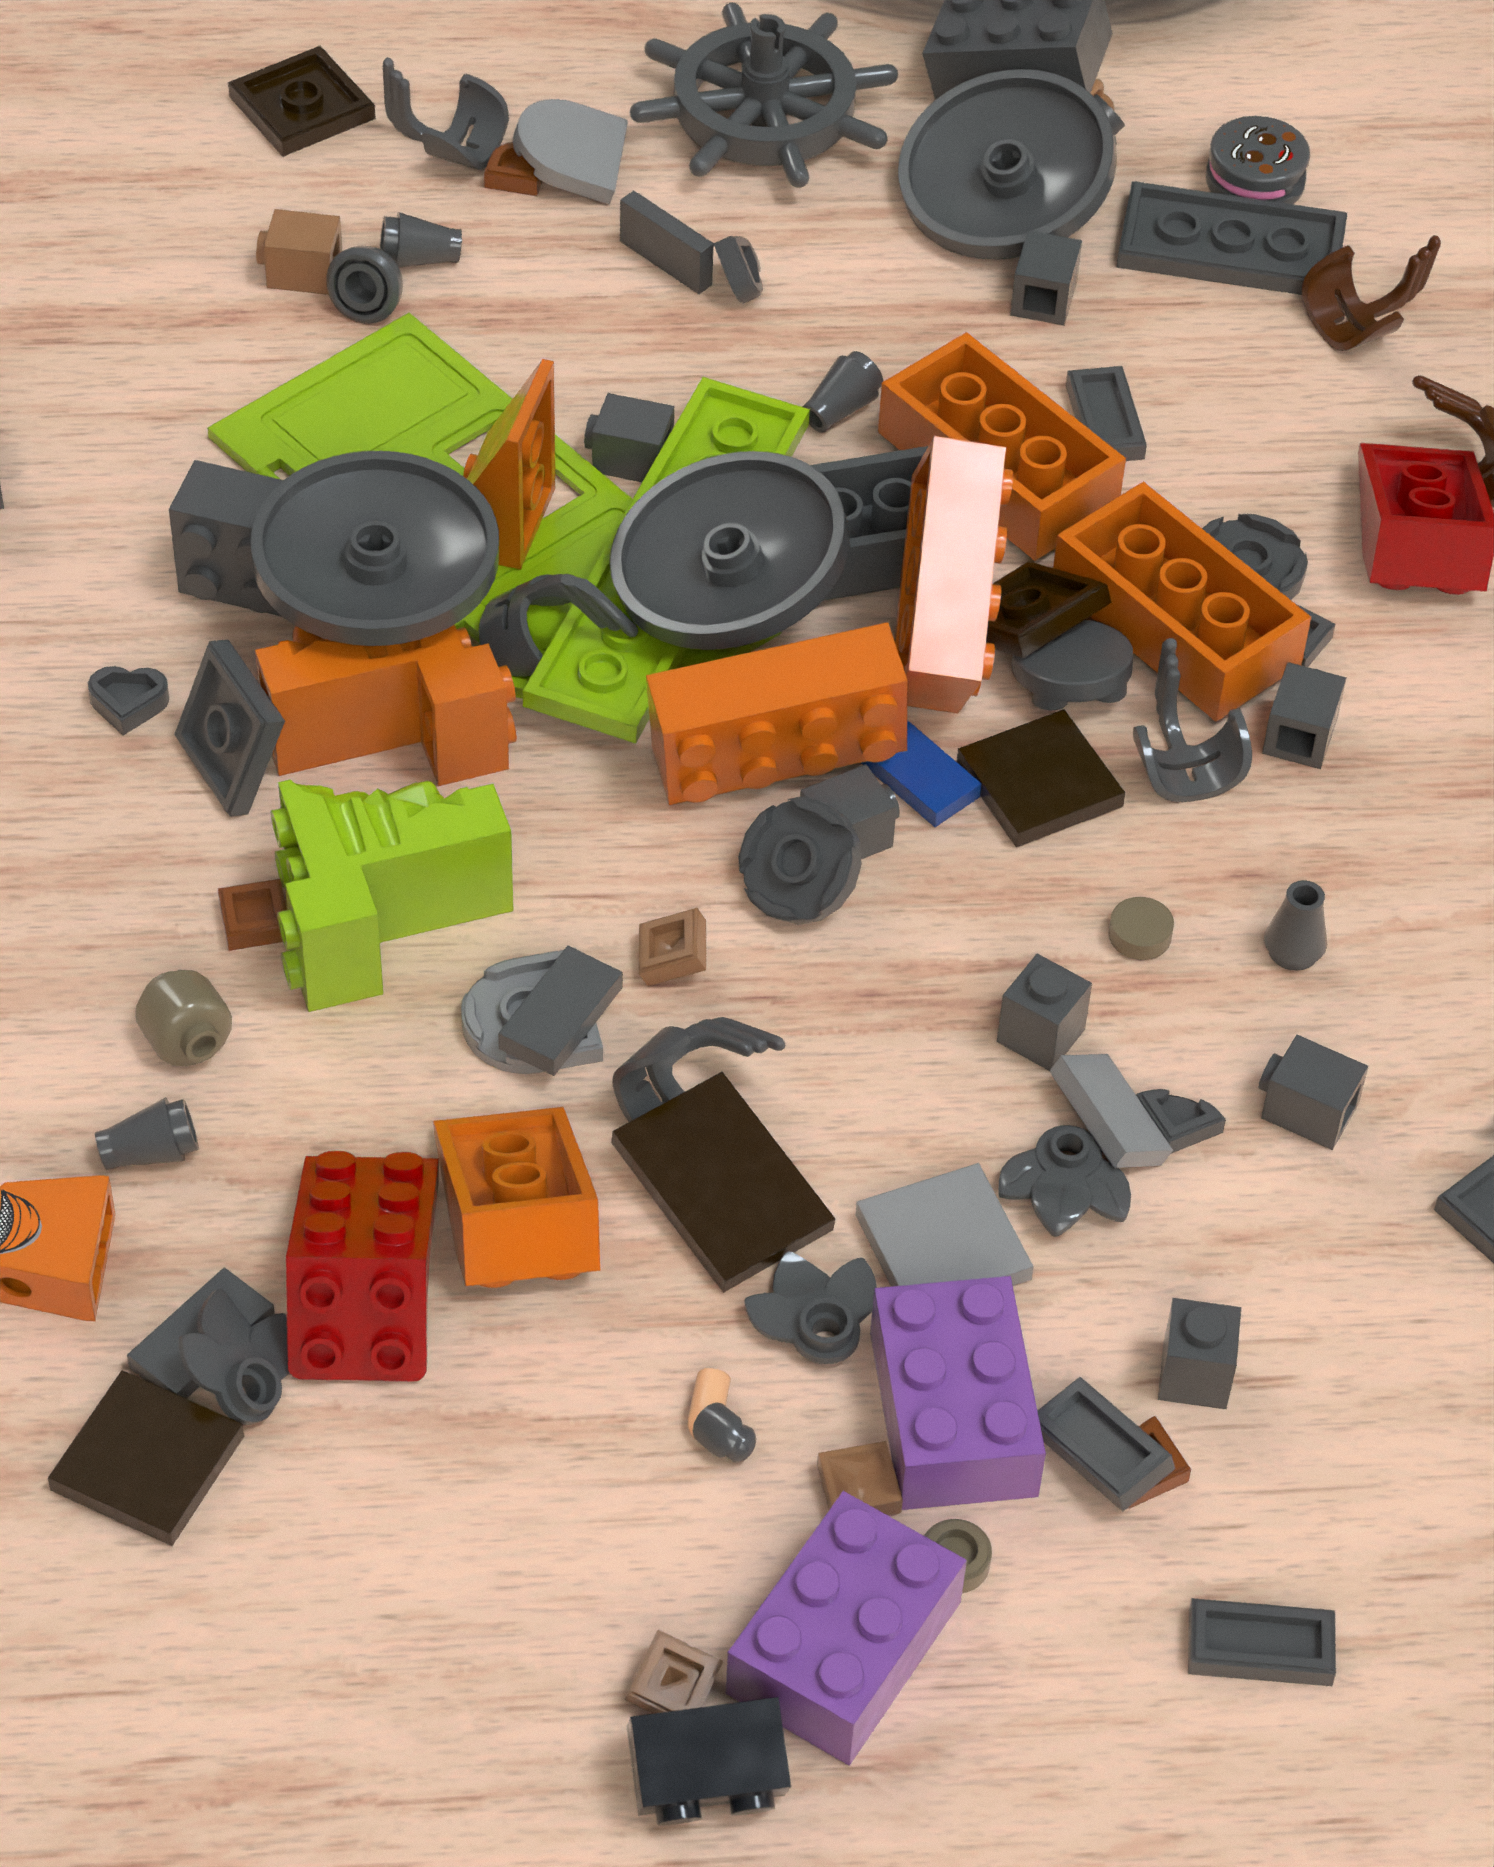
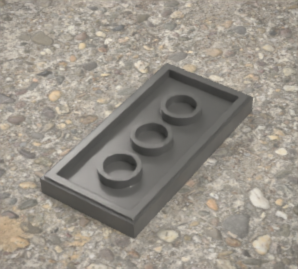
M1132 181L1116 268L1302 295L1303 281L1309 270L1327 255L1343 248L1347 213Z

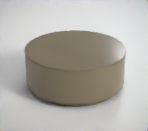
M1148 897L1128 898L1120 902L1111 914L1109 939L1113 947L1126 957L1137 960L1153 959L1162 955L1169 948L1174 929V919L1170 910L1155 899Z
M948 1519L936 1523L925 1533V1537L967 1560L962 1593L976 1589L985 1581L990 1569L992 1547L988 1536L980 1527L966 1520Z

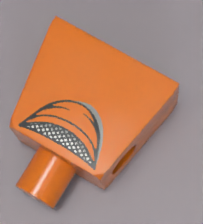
M95 1175L5 1182L0 1186L1 1303L84 1321H96L116 1215L109 1176Z

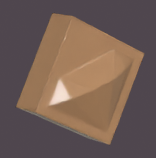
M698 908L639 924V975L647 986L706 971V919Z
M886 1441L818 1453L817 1467L829 1510L840 1494L845 1491L886 1515L900 1514L902 1512L903 1500Z
M657 1630L625 1700L653 1714L700 1708L708 1696L723 1660L696 1647L689 1646L687 1643L661 1630Z

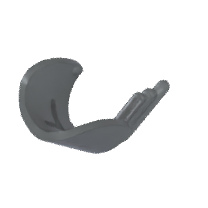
M385 58L383 61L384 103L387 118L393 123V126L403 135L423 142L424 149L428 155L479 170L486 168L491 154L501 145L509 122L508 106L503 96L485 81L475 76L464 74L459 81V98L452 124L448 130L440 132L425 126L413 114L410 82L403 78L400 71L394 69V62L391 58ZM471 125H474L472 132L466 141V146H462L461 144L466 137L469 127Z
M545 574L537 576L490 600L480 619L479 640L480 645L489 643L498 667L507 665L512 676L526 677L533 674L543 656L536 647L529 632L527 609L530 604L559 606L571 602L599 628L608 627L612 631L621 629L629 637H636L638 628L587 579L571 574Z
M1169 638L1162 644L1155 686L1156 710L1169 750L1163 751L1152 748L1147 735V728L1144 725L1133 728V740L1150 782L1159 796L1174 802L1199 801L1223 794L1245 779L1252 763L1251 740L1242 711L1238 708L1228 712L1227 722L1213 737L1196 746L1186 744L1177 713V695L1181 677L1178 669L1179 662L1176 656L1177 641ZM1187 768H1192L1194 781L1189 779L1186 772Z
M725 1017L705 1019L697 1024H692L686 1029L674 1026L665 1027L614 1072L612 1080L614 1093L624 1116L630 1122L685 1092L672 1075V1065L687 1053L698 1048L715 1046L748 1057L754 1052L763 1053L768 1048L781 1051L786 1046L785 1041L780 1036ZM646 1069L653 1086L662 1098V1102L655 1094L650 1082L644 1080V1078L647 1076Z

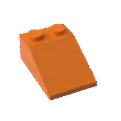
M546 359L541 360L488 431L478 455H469L463 476L484 495L496 517L499 531L498 565L520 570L555 491L554 361Z
M564 1107L433 1121L454 1247L465 1286L481 1285L488 1288H499L507 1286L516 1280L541 1277L567 1280L578 1276L580 1273L601 1271L598 1197Z

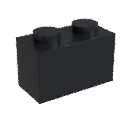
M778 1697L632 1716L629 1719L627 1734L638 1816L656 1813L657 1825H674L702 1819L700 1807L730 1803L731 1815H746L775 1809L774 1797L785 1796L791 1788Z

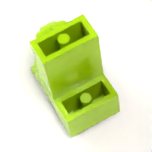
M291 779L278 782L280 808L271 810L270 813L279 848L284 847L282 850L275 851L274 854L278 875L281 879L282 887L286 890L287 910L277 912V918L285 949L290 950L282 952L281 958L289 989L301 988L308 1012L383 995L380 943L513 911L511 828L494 784L468 789V787L460 788L444 799L431 781L415 782L389 794L377 788L370 795L365 792L353 791L336 796L333 789L320 785H301L294 783Z

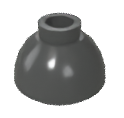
M354 246L346 249L332 260L327 271L326 283L329 296L336 308L351 320L367 324L382 321L394 311L401 299L403 289L401 271L394 259L379 248Z

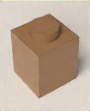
M274 209L268 231L259 232L256 247L257 264L265 265L267 288L329 295L326 283L327 271L332 260L343 251L340 216Z

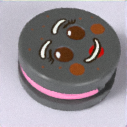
M1246 116L1233 119L1222 125L1212 137L1206 170L1207 185L1211 193L1294 204L1299 200L1305 188L1306 168L1309 166L1310 160L1308 142L1296 128L1275 118Z

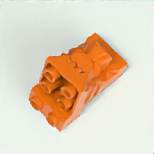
M454 624L448 629L432 636L403 644L363 646L324 639L295 626L292 633L293 641L284 640L278 642L277 645L255 650L258 683L285 720L272 753V759L279 776L420 742L438 786L509 769L508 744L514 743L517 740L514 720L510 709L507 707V703L516 700L512 675L507 665L498 667L489 643L472 647L465 627L456 629Z

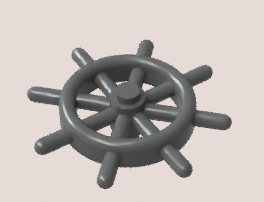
M730 2L722 9V17L726 27L701 37L687 50L655 38L646 42L644 51L647 57L676 69L674 96L639 101L631 106L630 116L637 123L677 118L684 131L702 147L689 163L691 173L697 177L708 174L718 161L724 158L748 165H782L790 184L795 188H802L806 186L810 179L804 160L828 150L842 137L872 149L883 148L887 143V134L883 129L853 117L856 90L889 86L897 81L898 70L892 64L853 69L846 55L836 45L827 40L838 26V20L832 13L822 14L806 30L801 27L785 24L780 17L772 14L759 15V20L754 18L750 23H747L742 8L737 3ZM741 63L742 72L727 66ZM801 68L813 74L793 78ZM703 81L724 88L698 92V88ZM832 94L826 106L807 99ZM736 109L728 119L716 113L718 111ZM786 115H791L803 121L789 125Z

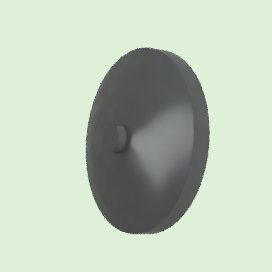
M1031 69L1003 70L978 76L957 85L937 98L923 111L912 125L901 149L898 165L899 184L906 208L912 220L924 235L934 243L954 253L973 258H1016L1021 255L1028 230L1068 238L1092 218L1105 201L1115 177L1117 165L1116 144L1110 121L1103 107L1090 92L1068 78L1045 71Z
M393 451L352 452L332 456L305 466L291 474L270 492L257 511L252 525V567L255 580L264 598L283 618L302 630L324 639L352 645L387 646L420 640L448 629L465 618L482 602L489 592L498 570L499 531L496 517L484 495L469 480L453 469L428 458Z
M746 451L722 454L706 458L677 470L641 496L624 517L613 540L610 554L611 577L620 602L628 616L639 628L652 637L668 644L690 649L713 650L739 647L766 639L787 629L808 615L824 600L837 583L848 558L850 548L849 524L836 489L821 472L811 465L796 458L772 452Z

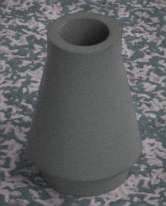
M398 212L397 217L384 216L380 249L389 254L398 267L440 262L459 263L462 246L461 229L448 228Z
M853 351L848 356L841 355L837 357L811 398L802 406L810 409L809 425L819 432H825L836 422L876 400L879 394L878 389L881 387L882 382H884L882 373L877 365L865 354L858 351Z
M1301 880L1292 883L1287 889L1284 901L1265 931L1264 942L1270 957L1277 965L1288 970L1298 971L1311 967L1325 954L1327 949L1323 907L1325 894L1323 889L1314 882Z
M165 1097L107 1129L95 1132L97 1148L106 1170L120 1166L185 1161L184 1154L199 1150L195 1127L184 1099L169 1103Z

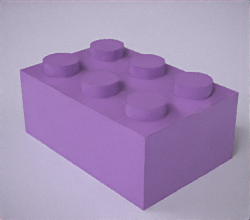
M1011 1276L874 1288L870 1336L892 1464L903 1500L902 1510L1039 1497L1046 1451Z
M843 1491L728 1651L726 1694L739 1702L778 1697L783 1728L850 1766L961 1603L967 1560Z

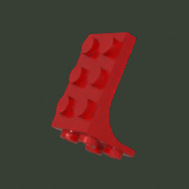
M328 1151L318 1156H305L286 1253L288 1370L293 1377L305 1380L418 1381L425 1376L427 1371L429 1263L439 1186V1158H422L420 1155L411 1152H396L386 1157H355L346 1151Z

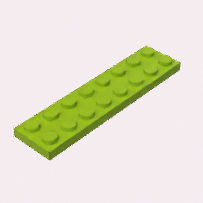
M702 377L587 580L595 585L631 620L624 610L613 584L610 570V554L617 530L632 506L642 495L665 477L706 458L746 451L772 452L792 457L809 426L810 409ZM572 604L523 689V707L632 743H637L650 719L646 675L676 669L688 648L658 640L638 626L636 637L627 636L621 629L612 631L608 627L599 628L578 607Z

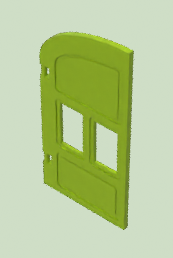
M409 312L207 427L208 438L245 471L277 479L280 478L274 472L280 468L290 476L317 461L336 455L361 451H393L413 454L441 463L463 476L464 467L448 454L489 431L513 398ZM556 434L555 474L580 494V496L542 519L521 570L498 565L495 580L482 602L470 614L455 624L456 629L465 627L468 634L478 643H480L479 624L486 605L494 597L545 574H571L587 579L632 501L628 494ZM571 602L559 606L529 605L527 609L529 632L536 647L542 654L545 653L572 606ZM782 631L766 639L739 647L713 650L688 648L677 668L749 653L782 634ZM512 676L516 698L523 699V689L531 676Z

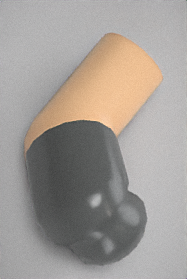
M704 1368L697 1373L688 1416L689 1432L710 1453L719 1458L726 1456L734 1462L746 1460L755 1448L756 1434L753 1428L743 1425L741 1418L726 1407L731 1378L727 1373L719 1369Z

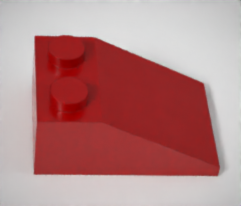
M1360 443L1358 462L1362 554L1369 583H1376L1390 590H1405L1410 586L1430 587L1453 595L1464 594L1469 590L1487 592L1494 557V511L1474 451Z

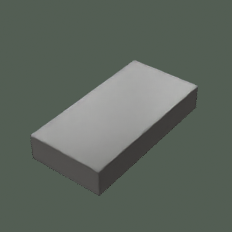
M1108 1054L1061 1055L1050 1072L1113 1168L1162 1166L1173 1149Z

